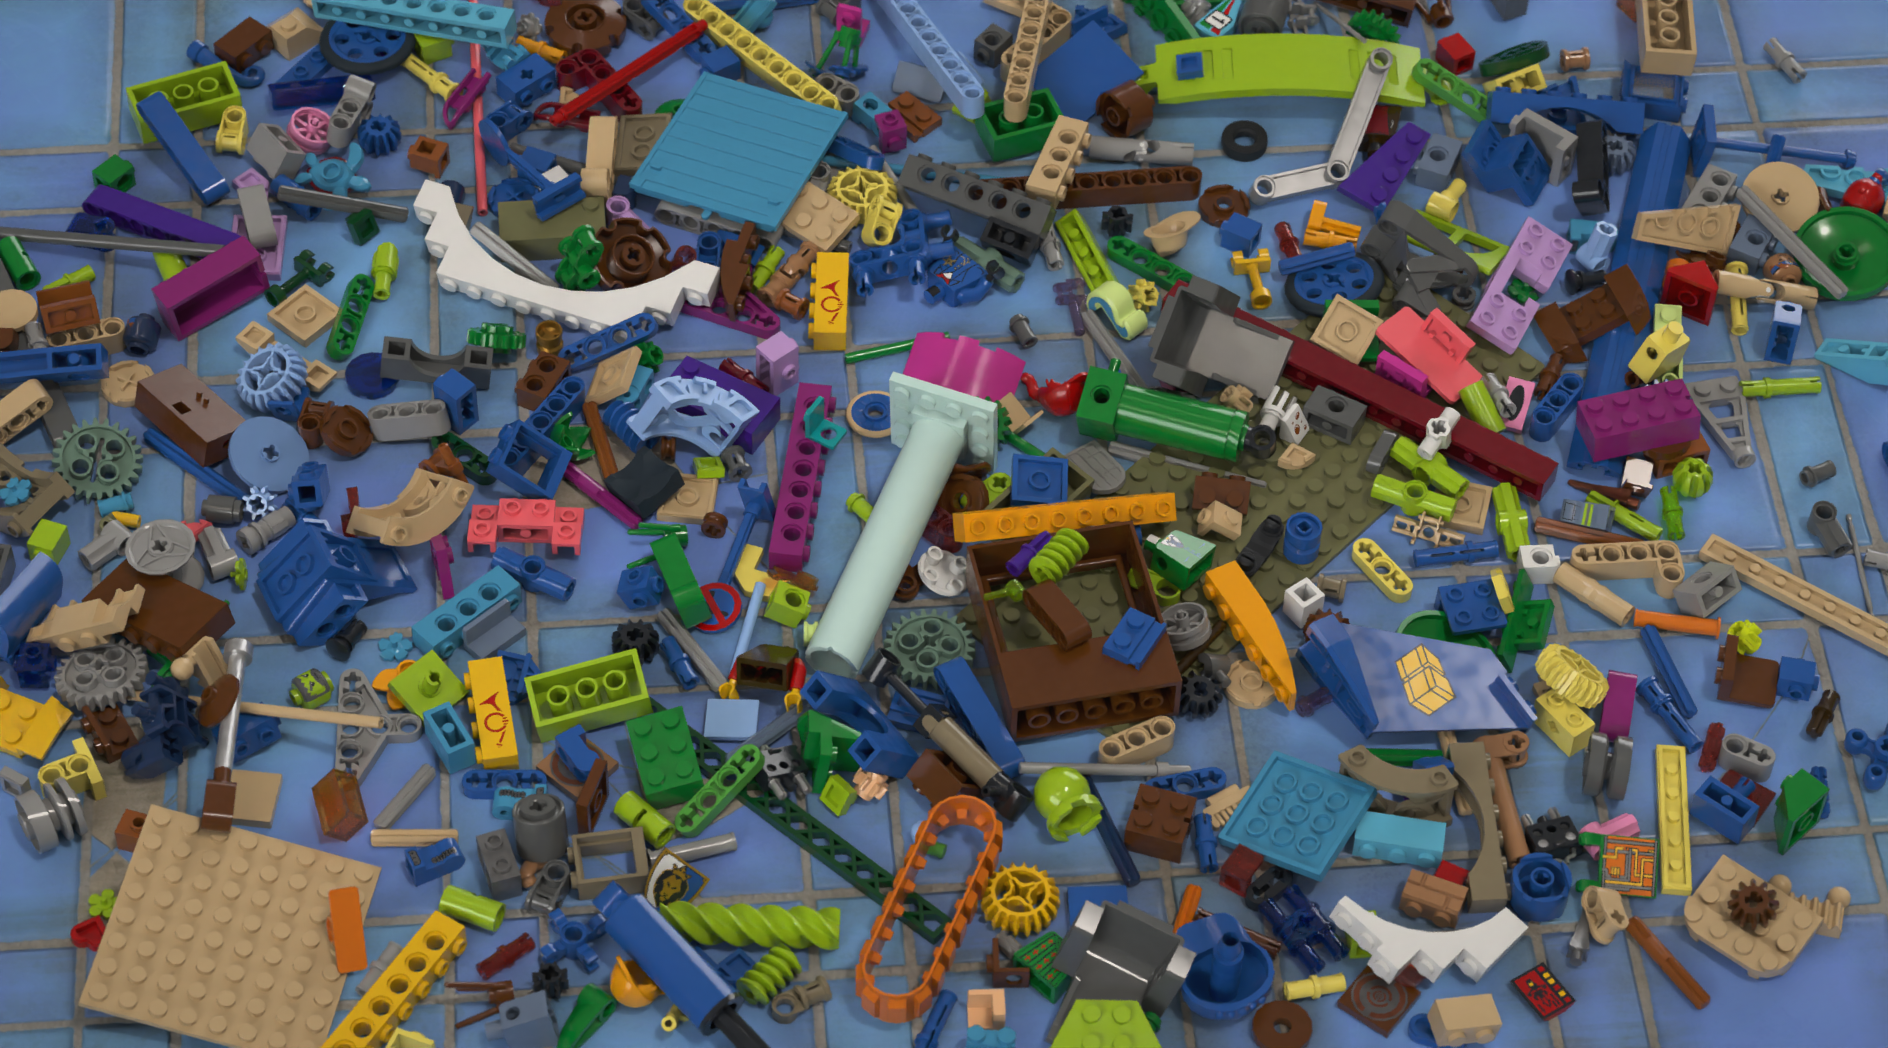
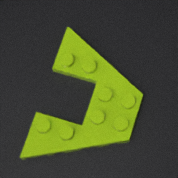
M1076 999L1050 1048L1162 1047L1138 1001Z

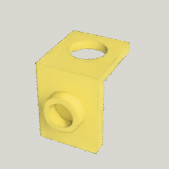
M397 1027L386 1048H435V1042L419 1032H409Z

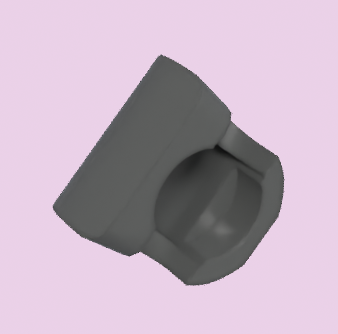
M1201 653L1198 655V662H1203L1205 677L1209 678L1215 675V680L1222 684V688H1226L1231 684V680L1227 676L1230 671L1231 662L1227 655Z

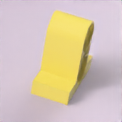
M83 737L72 741L75 754L46 764L38 772V779L44 798L43 784L48 782L55 790L54 779L60 776L64 777L76 794L90 789L96 801L107 797L102 776Z

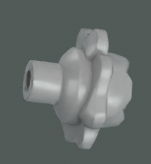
M534 13L522 14L521 20L517 22L518 36L522 35L525 38L536 41L537 35L542 31L539 18H535Z

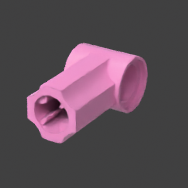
M1624 813L1603 824L1591 822L1579 831V834L1592 832L1628 837H1639L1640 835L1638 821L1632 814ZM1584 846L1595 861H1599V846Z

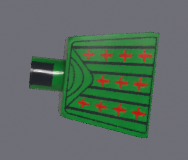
M1050 931L1016 951L1013 956V968H1030L1029 984L1054 1005L1068 989L1072 977L1051 967L1063 938L1056 932Z

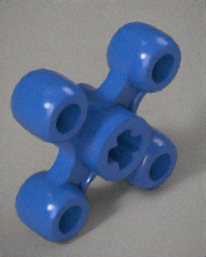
M1888 724L1886 725L1884 736L1879 737L1877 741L1868 738L1866 732L1862 729L1854 728L1849 730L1844 739L1845 750L1852 755L1866 754L1871 758V765H1868L1863 774V784L1870 790L1881 789L1886 783L1888 773Z

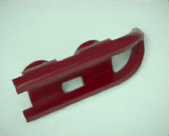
M557 102L541 104L533 114V121L543 120L550 122L549 118L552 115L540 113L547 108H555L553 112L555 114L556 110L565 104ZM587 108L580 113L579 117H574L556 127L562 128L569 125L574 126L581 132L587 133L589 132L590 116H601V111Z

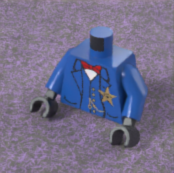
M948 224L944 225L940 231L941 236L944 238L943 241L953 239L955 243L959 239V232L954 229L952 235L947 237L950 226ZM955 246L956 256L933 260V263L929 265L927 269L928 289L924 291V297L930 304H934L942 299L951 307L979 302L993 286V280H999L1005 276V270L999 266L996 260L989 261L985 270Z

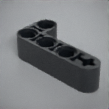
M1599 119L1579 122L1576 124V136H1578V182L1572 183L1573 200L1582 216L1608 213L1610 210L1605 121Z

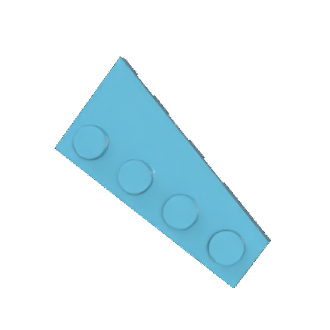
M1805 164L1804 171L1811 176L1817 187L1825 188L1828 196L1842 199L1843 194L1852 182L1862 178H1869L1875 173L1874 171H1864V167L1841 170L1839 166ZM1883 186L1885 202L1881 207L1882 209H1884L1888 197V186Z

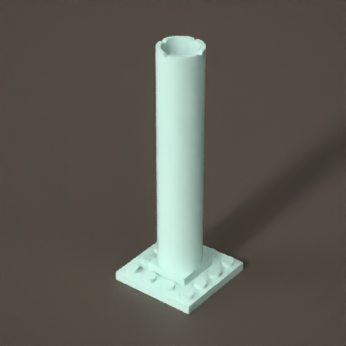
M897 372L892 373L889 379L891 443L902 449L806 649L805 659L814 670L851 679L857 677L954 465L957 463L967 466L987 462L992 466V471L988 474L992 475L995 473L998 467L997 403Z

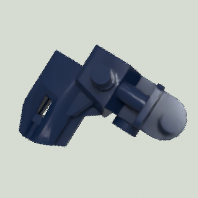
M150 671L145 677L146 684L153 685V687L139 694L140 700L147 702L149 707L135 704L131 709V714L141 720L145 733L138 744L124 750L122 753L121 762L125 768L124 773L132 779L155 778L183 763L184 751L194 746L204 749L209 744V739L201 735L200 722L189 712L197 708V702L188 698L189 689L184 686L182 687L180 682L174 677L168 676L163 678L155 671Z

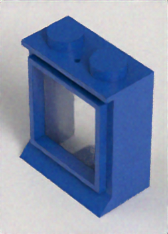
M1626 59L1624 60L1620 80V101H1622V97L1638 98V103H1645L1644 119L1679 123L1680 114L1686 113L1688 98H1683V95L1688 93L1689 80H1685V76L1641 73L1640 66L1631 65Z

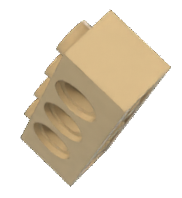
M1062 115L1058 116L1026 183L1025 192L1028 193L1027 198L1036 200L1037 197L1044 198L1052 202L1050 206L1055 210L1059 201H1064L1067 184H1072L1075 176V167L1081 165L1083 150L1088 149L1091 143L1092 135L1088 133L1089 122Z

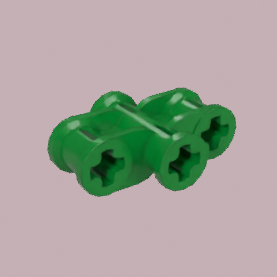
M582 225L574 230L572 236L564 238L558 245L560 254L564 255L565 258L559 264L555 273V279L565 290L586 291L596 286L601 278L599 272L594 267L600 260L604 246L602 242L596 239L595 230L591 225Z

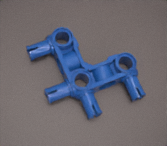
M914 208L904 210L897 223L901 238L899 242L885 247L859 250L851 254L849 262L852 269V278L857 283V294L861 297H866L865 291L867 290V294L870 296L874 292L873 283L909 275V282L912 285H918L917 279H919L920 284H923L926 280L925 270L929 268L933 260L956 256L953 239L929 244L928 237L930 230L941 228L946 224L953 226L950 210L947 209L946 211L931 214L920 212V210Z

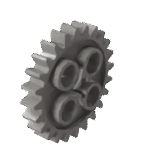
M112 637L109 643L79 649L77 653L68 652L70 659L60 660L62 666L56 667L57 675L54 676L58 695L61 696L63 702L67 701L69 707L77 705L79 711L82 710L83 706L88 705L92 712L96 706H99L101 711H104L106 705H110L114 709L118 701L124 704L127 703L125 697H136L135 690L144 689L142 682H145V677L150 670L146 655L143 654L141 647L136 648V645L133 643L127 645L126 639L116 643L115 637Z

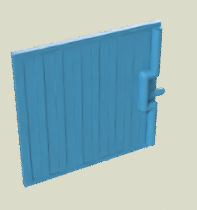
M704 71L630 181L629 186L635 189L637 193L684 207L692 205L705 209L701 214L703 220H708L712 213L716 212L719 213L721 218L744 224L745 221L755 223L756 228L773 233L779 228L849 117L848 112L839 111Z

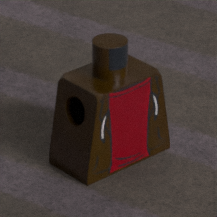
M1375 105L1358 151L1367 152L1368 157H1370L1398 132L1401 106Z

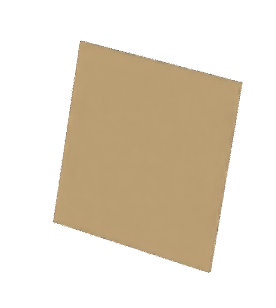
M151 804L78 1006L231 1048H320L328 1038L348 972L340 973L338 971L335 945L331 944L327 934L326 919L331 916L328 893L332 889L350 886L357 887L362 923L364 925L382 867L231 826L230 833L200 830L202 818Z

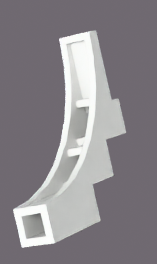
M1346 895L1337 903L1329 916L1340 929L1347 932L1357 941L1362 949L1372 955L1367 965L1388 984L1410 963L1422 976L1429 979L1432 983L1454 963L1460 967L1465 975L1471 977L1477 983L1521 939L1528 929V926L1507 908H1504L1490 920L1472 928L1458 931L1426 932L1408 929L1373 915Z

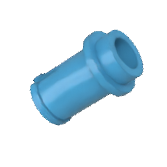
M122 491L121 495L97 500L102 518L114 511H127L129 513L130 509L135 508L130 492L124 493Z

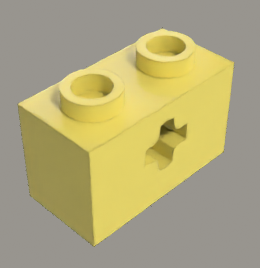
M1539 63L1482 84L1487 97L1488 92L1495 91L1496 87H1510L1511 92L1521 93V89H1535L1539 91L1547 87Z
M1554 689L1535 699L1534 707L1538 717L1535 724L1568 757L1588 746L1590 734L1594 731L1595 723L1575 703H1571L1568 699L1563 698Z

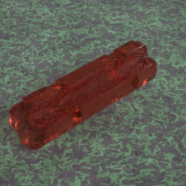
M1721 722L1709 724L1708 734L1705 737L1702 755L1698 763L1702 772H1713L1715 770L1716 760L1718 759L1722 739L1725 734V728Z

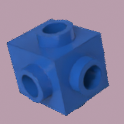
M652 565L622 570L617 594L630 610L659 605L665 582Z

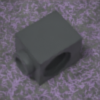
M992 23L974 40V58L995 69L1001 63V55L1012 46L1013 34Z

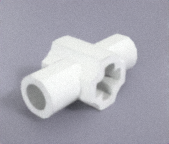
M1446 407L1439 418H1431L1428 421L1426 437L1417 448V453L1422 458L1432 460L1439 449L1448 448L1451 443V431L1460 420V414L1455 409Z

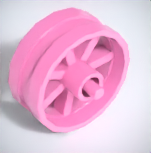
M312 107L300 108L292 115L286 128V133L306 154L310 152L315 155H321L330 147L327 140L322 141L320 139H326L330 116L320 109Z

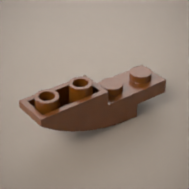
M745 221L737 241L726 240L721 259L720 274L723 301L729 320L733 322L736 321L739 312H743L746 304L745 296L747 292L752 291L754 277L750 275L751 254L753 250H757L760 236L756 234L755 223Z

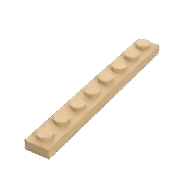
M1715 534L1710 536L1699 551L1698 558L1706 563L1712 561L1734 565L1739 580L1888 656V623Z

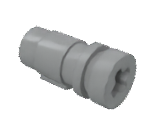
M283 506L262 517L258 522H251L236 532V537L242 549L247 554L252 555L261 548L266 547L268 541L274 540L296 525V519L292 511L288 507Z

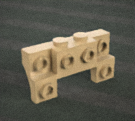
M135 584L133 590L126 592L119 588L116 590L115 596L109 605L100 598L79 604L75 600H70L69 606L61 608L54 604L47 618L38 626L30 628L26 643L37 652L58 647L66 653L109 643L113 633L124 631L128 616L138 614L145 589L139 584Z

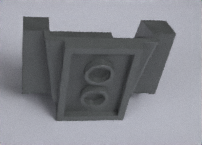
M1192 275L1188 287L1181 285L1178 287L1175 297L1168 295L1148 346L1153 348L1150 360L1157 364L1152 377L1201 398L1207 381L1210 378L1228 386L1234 385L1237 387L1240 384L1242 387L1245 386L1254 396L1267 400L1272 388L1275 385L1278 386L1295 341L1239 318H1234L1233 316L1241 297L1218 284Z
M1086 900L1063 938L1051 967L1071 976L1072 980L1045 1041L1050 1044L1054 1042L1076 999L1138 1001L1144 1012H1153L1161 1018L1184 983L1196 953L1183 947L1185 940L1183 937L1172 932L1174 926L1121 900L1118 901L1117 905L1104 900L1101 906Z

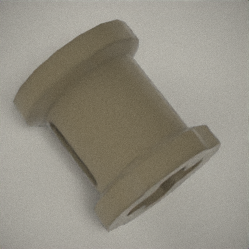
M1320 573L1317 587L1325 594V597L1338 599V602L1343 603L1347 578L1342 580L1328 578Z

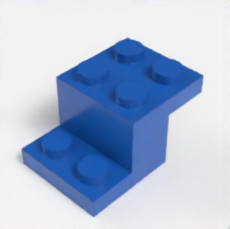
M1490 119L1480 122L1462 153L1466 162L1488 193L1513 187L1525 207L1535 204L1550 177L1551 168L1528 133L1502 138Z

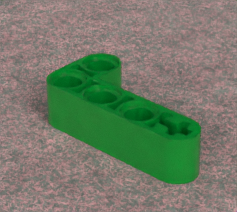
M673 532L650 542L649 544L686 629L712 619L710 610L676 533Z

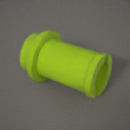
M854 492L846 500L848 511L851 513L855 512L867 523L874 507L865 500V495Z

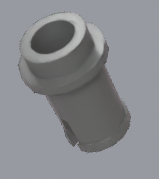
M1017 314L1010 319L1009 329L1017 335L1023 348L1033 347L1038 342V338L1029 326V319L1022 314Z
M1827 460L1813 467H1804L1800 471L1799 477L1804 486L1814 487L1819 481L1834 477L1837 471L1834 463L1831 460Z

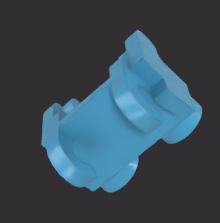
M513 39L508 48L480 44L490 62L503 71L531 55L521 44L515 47L512 44L514 42Z
M974 1025L967 1028L966 1048H1015L1016 1031L1010 1027H1004L1000 1030H985L980 1025Z

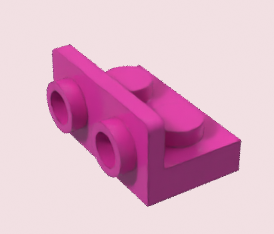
M1385 350L1378 355L1375 374L1399 386H1403L1424 398L1433 390L1427 384L1428 376L1421 370L1415 369L1399 357Z

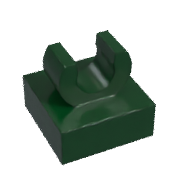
M364 208L360 212L352 213L345 218L353 241L357 245L362 246L380 232L373 212L370 209Z

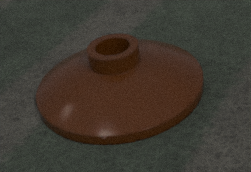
M232 674L223 675L211 686L204 689L198 710V720L201 725L207 728L213 727L229 714L239 694L240 684L236 676Z

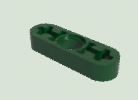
M449 431L440 436H432V452L439 444L449 443V447L456 458L463 454H468L472 457L469 461H460L464 467V475L480 485H490L497 480L486 472L490 463L488 461L489 456Z

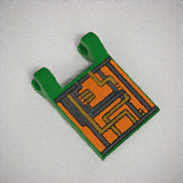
M1592 832L1579 834L1578 842L1580 845L1599 846L1597 881L1588 879L1576 881L1575 889L1577 892L1583 893L1588 886H1597L1616 890L1621 896L1656 899L1660 839L1606 835Z

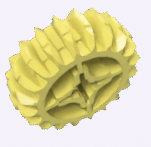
M858 165L855 169L847 166L845 172L838 171L837 177H832L827 188L829 195L859 213L860 220L855 224V227L859 224H865L869 205L876 194L882 195L883 199L894 204L897 202L896 185H894L893 178H888L887 172L880 173L879 170L860 168Z
M1555 643L1549 644L1537 657L1535 667L1541 679L1546 681L1548 686L1571 703H1576L1579 707L1590 709L1595 708L1605 698L1609 689L1607 679L1604 678L1603 673L1597 670L1596 666L1583 658L1581 654L1574 652L1573 649H1568L1564 645Z

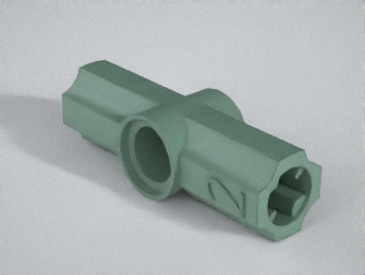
M959 236L954 246L986 270V265L991 260H996L999 266L1004 268L1005 276L999 280L994 279L993 282L1010 293H1016L1021 288L1025 280V274L1006 263L999 251L992 247L983 249L964 236Z

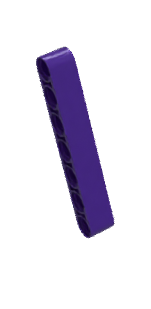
M102 184L97 185L82 203L84 212L91 218L147 239L221 244L226 246L231 241L242 237L234 232Z

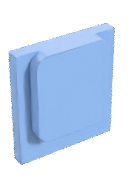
M708 699L704 737L708 740L746 741L758 732L759 700Z

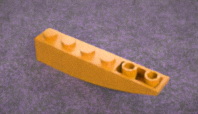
M1235 560L1207 571L1203 585L1205 597L1209 601L1212 600L1217 608L1219 617L1223 621L1226 620L1231 627L1233 637L1245 647L1249 660L1254 661L1259 667L1263 680L1269 682L1273 687L1277 700L1280 703L1283 702L1289 711L1294 710L1297 691L1291 662L1278 626L1264 600Z

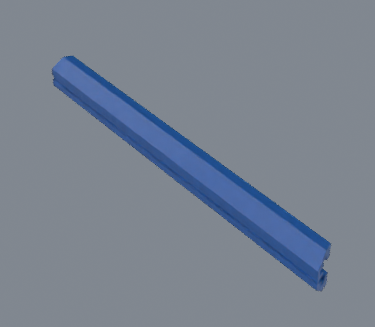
M1657 122L1644 130L1643 134L1640 135L1610 272L1628 264L1647 299L1651 319L1637 336L1628 321L1594 340L1581 400L1635 389L1630 388L1631 384L1629 386L1626 385L1624 377L1627 372L1632 371L1628 367L1629 362L1646 338L1652 333L1653 308L1655 304H1658L1670 246L1639 241L1631 237L1638 212L1678 209L1692 142L1681 126H1671L1663 122ZM1575 425L1566 467L1583 470V466L1589 464L1592 465L1591 468L1603 467L1605 470L1604 475L1620 478L1625 455L1594 462L1577 425Z

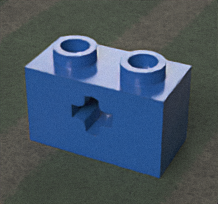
M534 53L496 76L497 95L505 102L513 99L520 108H523L556 88L555 68L537 53Z
M453 368L444 375H440L433 383L434 399H440L445 402L451 423L450 429L460 436L479 420L476 385Z

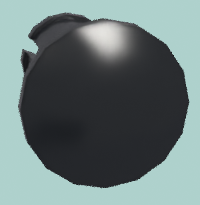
M1568 269L1564 276L1565 288L1568 294L1575 295L1577 291H1585L1586 288L1603 286L1606 284L1603 277L1606 275L1605 270L1592 272L1579 270L1575 272L1573 269Z
M353 619L351 624L342 633H337L335 637H331L326 641L325 645L329 654L339 661H347L355 648V643L366 634L367 626L363 621Z

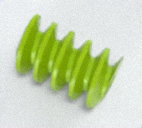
M1062 528L1058 530L1056 535L1043 546V549L1038 551L1036 556L1030 560L1029 571L1031 576L1037 583L1047 579H1051L1055 584L1060 582L1063 576L1068 574L1069 570L1076 565V562L1080 561L1082 556L1088 552V542L1080 533L1073 529Z
M778 942L776 947H772L768 954L761 957L760 962L753 965L752 970L745 972L744 978H739L736 981V987L743 998L750 1004L757 1005V1002H760L763 1005H768L769 998L766 994L771 997L777 996L778 992L775 987L783 990L786 987L783 979L792 982L794 980L792 972L800 974L802 967L792 950L785 944Z

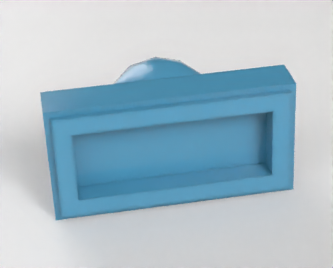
M748 0L733 17V20L753 34L757 28L763 29L771 25L773 21L772 10L778 3L775 0Z

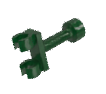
M305 249L299 256L293 258L294 269L298 273L281 286L273 284L264 291L265 298L273 307H276L287 299L286 295L307 279L321 288L324 282H329L334 277L335 273L330 271L334 267L324 262L318 269L314 268L316 260L312 257L316 254Z

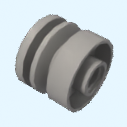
M62 776L54 779L55 790L50 783L43 784L44 799H41L33 789L14 797L21 828L27 839L32 842L40 854L59 846L58 831H61L69 841L74 839L72 827L80 836L88 832L81 802L75 791L70 788Z

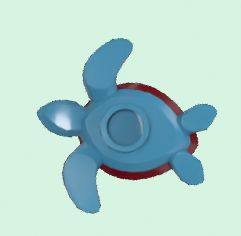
M355 142L350 144V154L347 161L340 157H329L319 161L314 153H307L305 159L310 167L305 173H300L295 178L296 183L299 185L310 183L318 192L346 197L353 190L367 193L372 188L367 178L356 175V172L363 164L364 153L361 146Z

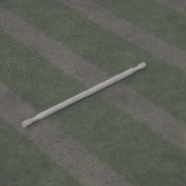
M1317 1L1313 2L1320 11L1354 37L1360 39L1362 43L1365 44L1367 42L1366 38L1362 37L1325 7L1319 5Z
M1847 514L1846 519L1849 523V532L1867 610L1870 615L1875 617L1855 528L1852 524V515Z

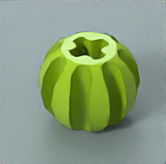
M1685 458L1677 463L1672 472L1674 488L1680 491L1684 497H1701L1709 491L1713 484V471L1710 465L1706 464L1701 458Z

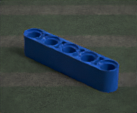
M157 91L136 104L137 110L145 123L206 206L230 193L229 186L162 92Z
M569 376L563 379L529 416L525 423L550 439V433L554 425L562 416L572 411L571 423L582 411V405L586 399L584 381L577 376ZM514 439L504 465L523 476L541 455Z
M958 656L934 667L935 679L943 694L951 703L952 709L967 734L1012 779L1022 775L1019 774L1018 770L1019 762L1026 761L962 656Z

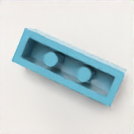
M1366 811L1355 829L1352 855L1361 856L1365 859L1374 858L1393 863L1419 865L1424 868H1438L1443 854L1446 823Z

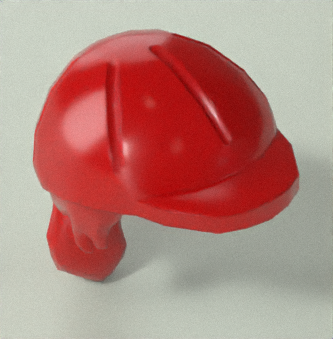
M1027 372L1022 373L1020 380L1023 385H1026L1029 397L1041 403L1046 411L1055 416L1065 417L1077 412L1088 373H1078L1067 382L1064 381L1063 384L1055 382L1053 379L1048 382V379H1046L1047 387L1041 388L1038 387L1034 376Z

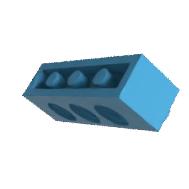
M499 565L414 624L411 627L413 644L424 654L433 649L441 660L449 657L458 647L464 644L462 629L505 598L510 602L511 611L519 606L522 602L521 584Z

